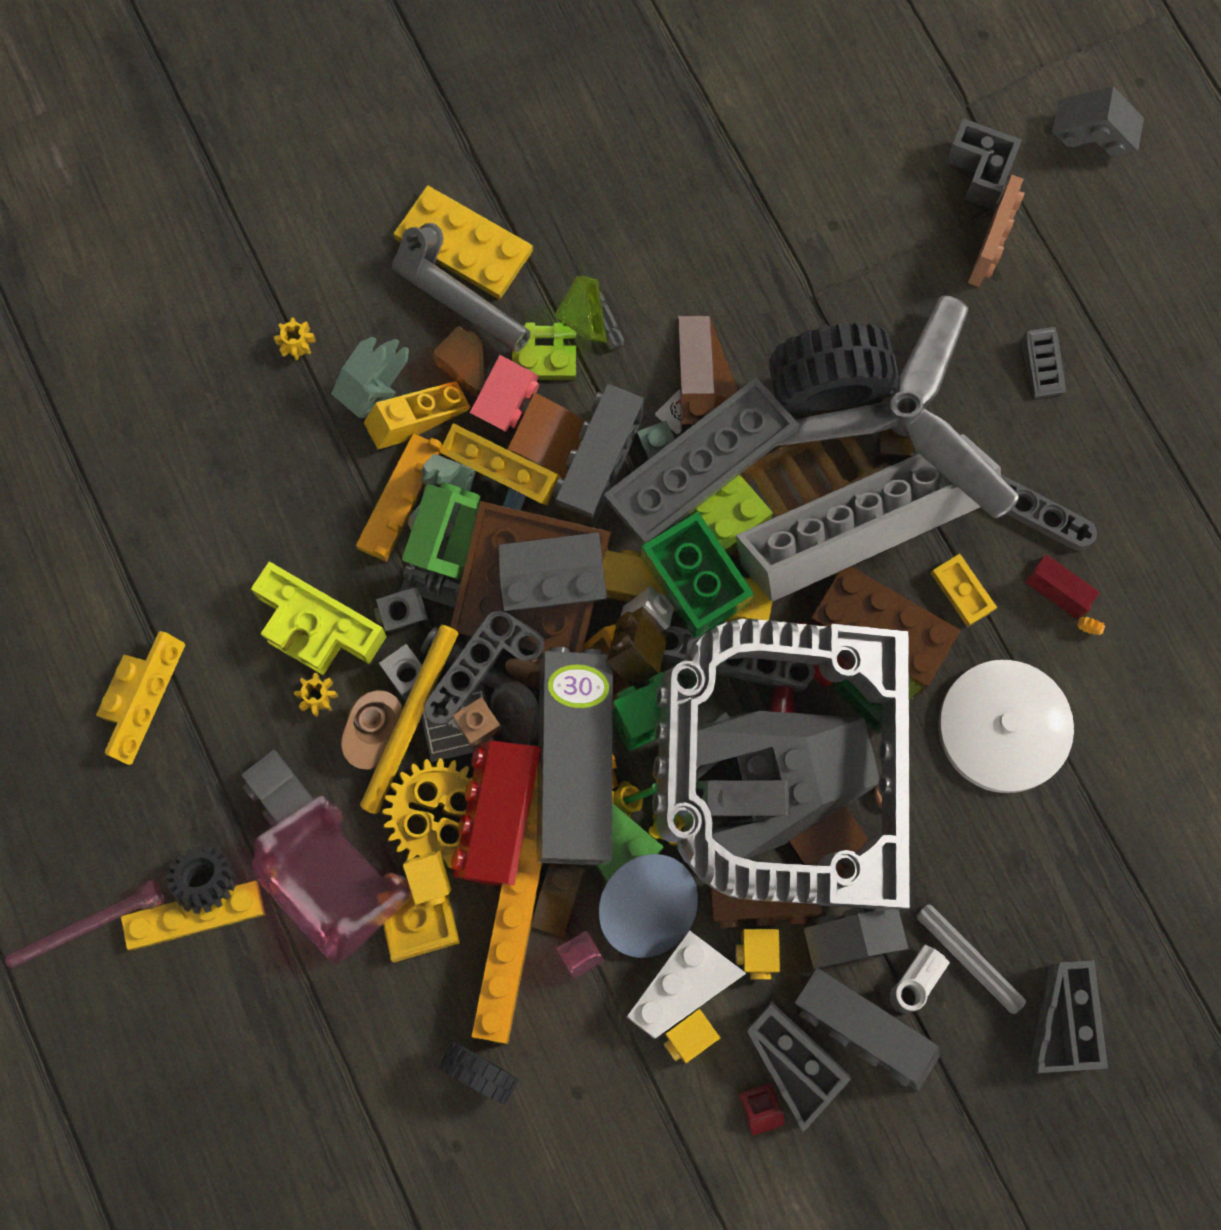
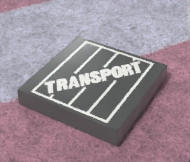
M483 683L478 685L463 708L481 697L487 704ZM467 686V687H463V688H458V689H460V690H466V689L468 688V686ZM449 694L446 700L440 703L436 702L435 705L438 706L436 713L439 716L444 713L448 714L449 711L446 709V705L450 699L456 697L459 701L460 697ZM424 710L421 717L432 764L437 763L439 758H442L443 761L473 755L475 749L472 750L454 719L443 724H436L427 718ZM495 736L487 741H496Z

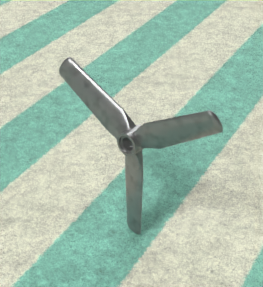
M944 295L939 297L900 375V392L892 397L890 404L866 405L795 419L799 424L798 430L777 445L783 446L872 434L892 428L895 433L908 436L917 453L993 518L1004 516L1016 505L1019 499L1018 494L948 422L925 410L940 390L969 310L963 301L952 296Z

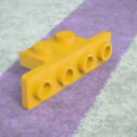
M160 631L146 661L123 655L96 716L117 724L105 749L106 755L128 765L133 763L183 652L184 642L166 632Z

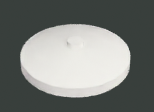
M994 660L969 669L949 688L939 711L938 731L945 755L952 766L965 779L989 791L1017 793L1027 791L1044 783L1061 768L1072 746L1074 723L1065 695L1049 676L1039 669L1022 662Z

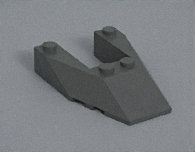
M754 711L697 726L696 767L735 757L741 781H789V816H750L712 827V838L732 855L747 859L789 843L790 840L876 787L880 779L865 718Z

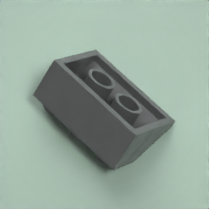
M599 532L499 545L500 583L504 611L509 612L607 600Z

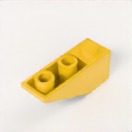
M457 381L376 402L365 419L364 424L377 449H382L406 442L411 439L413 433L420 435L470 410L471 407Z

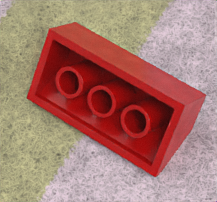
M498 741L479 743V747H476L471 761L472 767H474L472 781L468 782L465 790V800L468 801L466 812L460 818L458 825V834L461 835L459 847L455 849L451 860V868L454 869L453 878L486 885H515L541 747Z

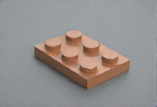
M1011 175L970 275L968 283L980 287L984 277L991 278L995 266L1001 258L1004 242L1009 236L1014 223L1013 218L1025 194L1019 191L1024 180L1023 178Z

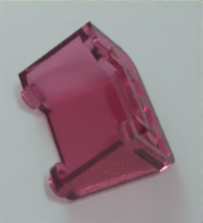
M320 796L257 838L252 867L261 885L333 963L340 964L350 957L409 900L411 889L408 882L401 875L391 872L381 877L341 834L343 816L338 807L330 804L323 796Z

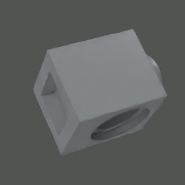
M407 644L379 662L383 672L405 701L408 699L422 667V664ZM411 668L416 671V676L412 681L402 682L399 680V675L404 669Z

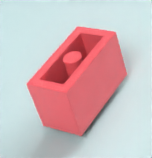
M499 355L470 413L510 433L512 428H518L524 416L522 408L527 399L531 400L533 394L537 392L539 376Z

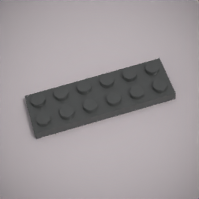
M756 377L604 494V500L644 545L672 528L798 430L799 424Z

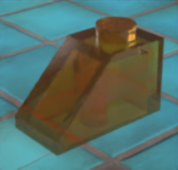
M458 326L433 351L435 364L477 399L485 384L483 341L472 330L466 332L461 326Z

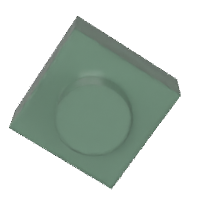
M667 420L637 431V438L647 461L675 440Z

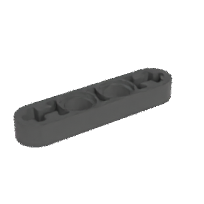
M1001 475V478L1019 497L1027 498L1031 504V508L1027 512H1021L1014 506L1006 515L1073 550H1085L1096 540L1097 529L1091 521ZM1054 512L1060 519L1059 526L1050 527L1046 525L1043 521L1044 513ZM1067 521H1070L1069 529L1062 533L1061 530L1065 527ZM1080 528L1085 530L1084 536L1086 538L1082 541L1076 539V532Z

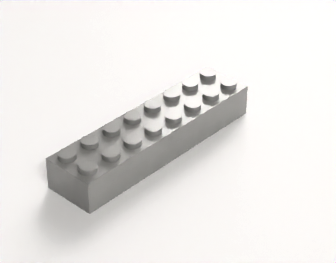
M964 434L960 435L1001 477V467ZM917 454L737 534L736 540L740 565L773 602L980 508V506L920 454Z

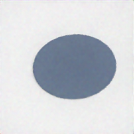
M649 854L628 861L609 879L600 899L599 920L606 939L618 951L632 957H653L670 950L684 938L694 921L698 905L695 881L683 864L669 856Z

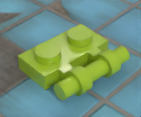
M526 322L524 327L531 332L530 338L521 351L515 352L512 350V361L539 376L538 380H576V346H564V339H576V326H564V323H554V326H535V322ZM535 338H553L554 346H535Z

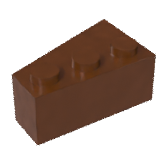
M709 886L711 923H720V929L740 928V922L754 921V927L775 926L774 920L788 919V925L809 924V918H814L822 913L821 906H817V904L744 900L727 896Z

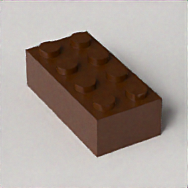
M851 566L838 573L808 624L825 627L830 624L907 631L908 687L920 694L930 685L961 631Z

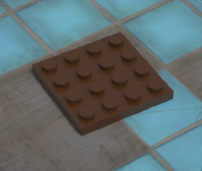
M480 501L450 627L459 634L473 637L490 613L504 611L500 583L499 545L599 532L604 564L611 532ZM595 601L509 612L543 637L545 642L543 653L553 647H565L571 653H582ZM503 616L497 617L493 622L495 633L502 636L508 632L510 628L509 621ZM525 636L521 639L520 648L536 652L537 642L533 637Z

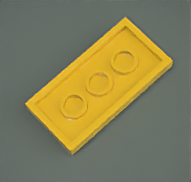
M428 185L394 232L395 240L401 242L403 233L408 228H420L426 223L436 224L441 229L444 240L435 263L499 300L533 252V245Z

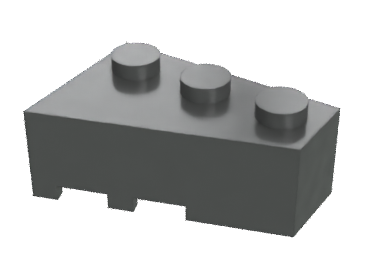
M1095 961L1050 964L1027 1073L1108 1069Z
M771 1001L748 1026L747 1032L793 1112L802 1132H804L851 1080V1077L837 1061Z

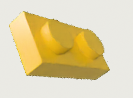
M958 554L931 572V575L967 627L997 608L961 554Z

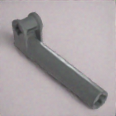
M426 223L420 228L411 227L405 230L398 252L392 262V270L513 351H521L527 344L531 332L435 265L444 240L441 229L434 223Z

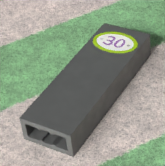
M553 647L549 651H545L540 658L538 747H541L538 760L536 863L606 865L612 861L613 668L607 663L609 654H603L602 650L586 649L583 650V653H571L568 648Z

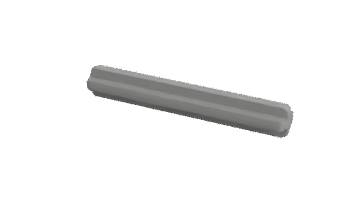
M928 904L918 912L917 919L1010 1013H1017L1024 1007L1026 1000L932 905Z

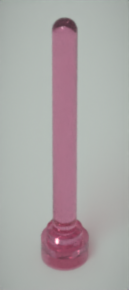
M151 879L140 884L139 889L135 891V895L9 954L5 959V963L8 967H16L140 907L143 910L146 908L151 910L165 903L163 893L158 883Z

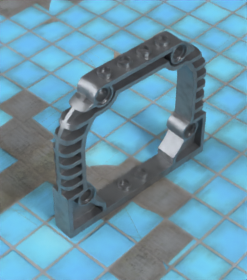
M757 619L734 620L708 631L692 646L682 662L665 672L662 676L661 686L656 691V706L660 707V721L656 723L654 735L655 741L659 743V756L655 758L653 772L654 777L658 778V792H655L653 796L652 808L653 813L657 814V829L661 837L669 842H677L682 858L689 864L701 881L730 897L744 900L817 904V906L900 910L910 908L908 632L830 624L825 627ZM837 656L843 659L845 669L838 665ZM746 657L814 664L819 666V671L828 681L835 683L847 679L864 695L869 703L882 704V741L878 748V757L882 761V775L878 782V791L882 796L881 836L868 839L856 853L844 850L827 854L821 858L818 866L751 861L732 855L712 838L711 812L705 801L696 795L698 705L706 701L713 692L716 666L728 659ZM678 674L686 677L688 689H684L679 685L677 681ZM675 814L680 815L684 819L685 827L683 831H679L674 825L673 819ZM837 862H840L844 867V876L842 878L836 872Z

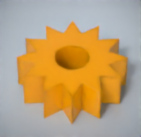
M1081 616L1077 627L1083 630V632L1101 635L1105 625L1094 618Z

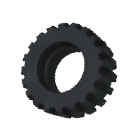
M857 322L854 324L839 323L835 326H822L813 331L807 330L799 336L788 338L785 343H780L773 350L769 359L774 397L792 417L804 418L881 403L886 397H890L894 393L899 383L891 337L883 328H878L874 324L864 325Z

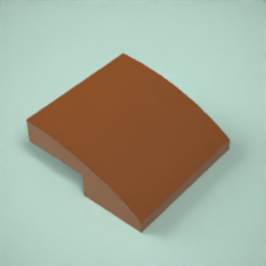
M534 393L508 450L560 475L565 480L569 469L566 468L568 457L572 449L577 451L581 442L579 434L585 421L555 402Z

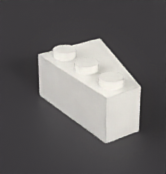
M689 931L626 1018L652 1038H656L746 973Z

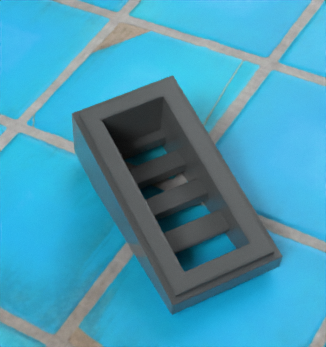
M1056 327L1025 332L1020 343L1034 399L1065 394L1066 386ZM1048 354L1049 358L1036 359V355ZM1039 368H1052V371L1038 372ZM1042 380H1055V384L1040 385Z

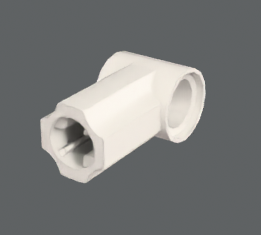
M923 945L899 983L891 989L890 1003L896 1011L908 1014L921 1009L925 1005L927 996L950 963L945 956L936 949ZM904 987L911 989L915 994V1002L912 1006L902 1001L901 991Z

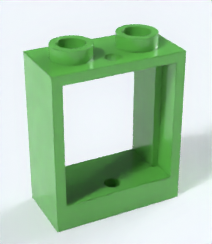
M442 482L441 487L427 484L402 561L462 580L479 509L480 495L461 490L460 487ZM454 503H458L461 506L443 559L436 558Z

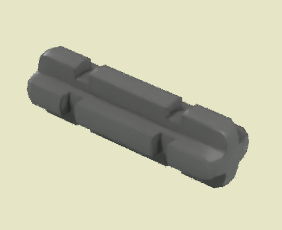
M595 291L586 296V303L589 310L593 312L592 316L602 336H605L604 341L608 349L612 351L624 345V338L620 330L617 329L618 326L608 305H605L602 293Z

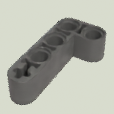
M495 611L490 613L427 699L425 704L427 718L436 724H443L453 720V715L463 708L504 649L520 660L531 661L542 655L545 649L543 637L510 612ZM499 616L505 617L510 624L508 632L502 636L496 634L493 630V622ZM525 636H531L537 642V649L533 655H526L520 649L521 639ZM480 643L486 645L490 651V656L484 663L478 662L473 656L475 646ZM458 671L467 673L470 678V684L466 690H460L454 684V676ZM449 694L460 697L459 701L456 697L450 699L446 705V709L449 711L448 714L444 713L439 716L436 713L438 711V706L435 705L436 702L440 703L446 700Z

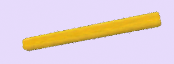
M446 625L439 627L360 803L362 809L367 812L377 814L381 808L425 710L426 701L434 690L458 636V632Z

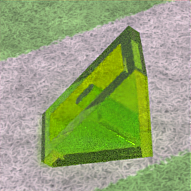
M584 275L577 276L554 316L586 340L598 343L607 342L598 280Z

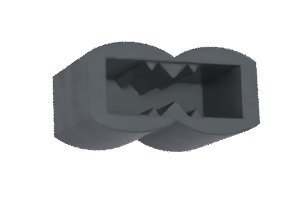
M275 750L241 774L246 781L242 785L243 789L254 802L257 799L262 801L266 807L262 814L273 828L280 825L286 831L318 806Z

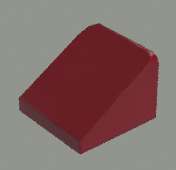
M771 1083L738 1094L752 1135H757L785 1124L782 1108Z

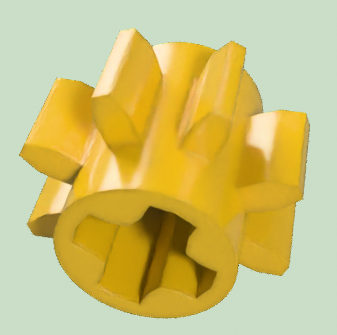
M291 318V322L284 325L279 324L280 335L274 336V340L277 345H281L279 350L283 357L289 353L294 356L295 360H298L299 356L305 353L311 354L309 343L316 342L313 333H308L310 327L307 321L301 325L294 318Z
M314 673L313 679L308 681L301 678L300 681L303 685L301 691L294 692L297 698L304 699L300 703L299 708L302 711L307 710L309 707L312 708L315 717H318L319 710L324 708L331 711L330 700L338 697L335 691L328 690L333 684L332 680L328 678L322 682L317 673ZM315 689L317 692H320L322 697L319 700L314 697L312 698L310 694L312 690Z

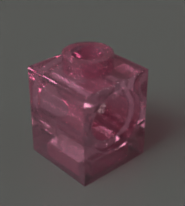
M587 930L557 947V951L574 981L604 963Z

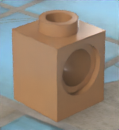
M482 697L453 715L456 725L472 750L478 747L479 743L486 742L501 732L500 724Z

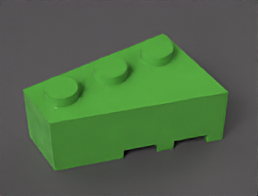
M612 803V861L606 865H596L607 883L612 875L628 861L643 855L660 854L663 846Z

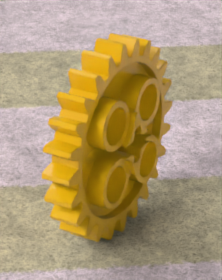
M439 758L436 767L432 768L429 760L426 759L423 763V770L420 771L415 764H412L410 766L411 777L401 772L399 777L403 784L392 783L390 785L396 795H386L384 798L385 801L392 804V808L382 810V814L391 816V821L386 822L383 828L394 829V833L388 838V841L399 840L400 844L396 852L399 853L407 849L409 851L407 860L413 859L415 856L420 857L440 850L446 867L451 868L452 856L455 849L459 847L461 837L458 834L459 823L447 818H441L438 822L433 821V814L410 809L409 803H415L430 810H434L437 805H440L443 814L461 818L466 810L462 812L454 810L451 807L450 798L454 794L465 796L467 784L469 781H472V778L466 777L469 769L468 766L464 767L460 772L456 771L455 760L451 762L448 768H444L443 760ZM422 784L431 785L435 789L434 800L428 802L420 799L417 793L418 787ZM419 816L424 820L425 830L423 833L413 834L409 831L407 821L410 817ZM451 826L457 831L458 837L454 844H446L441 840L440 831L442 827Z

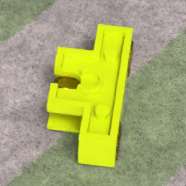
M270 561L251 588L260 601L276 609L261 632V635L268 640L267 643L321 675L325 674L341 648L370 664L387 637L381 626Z

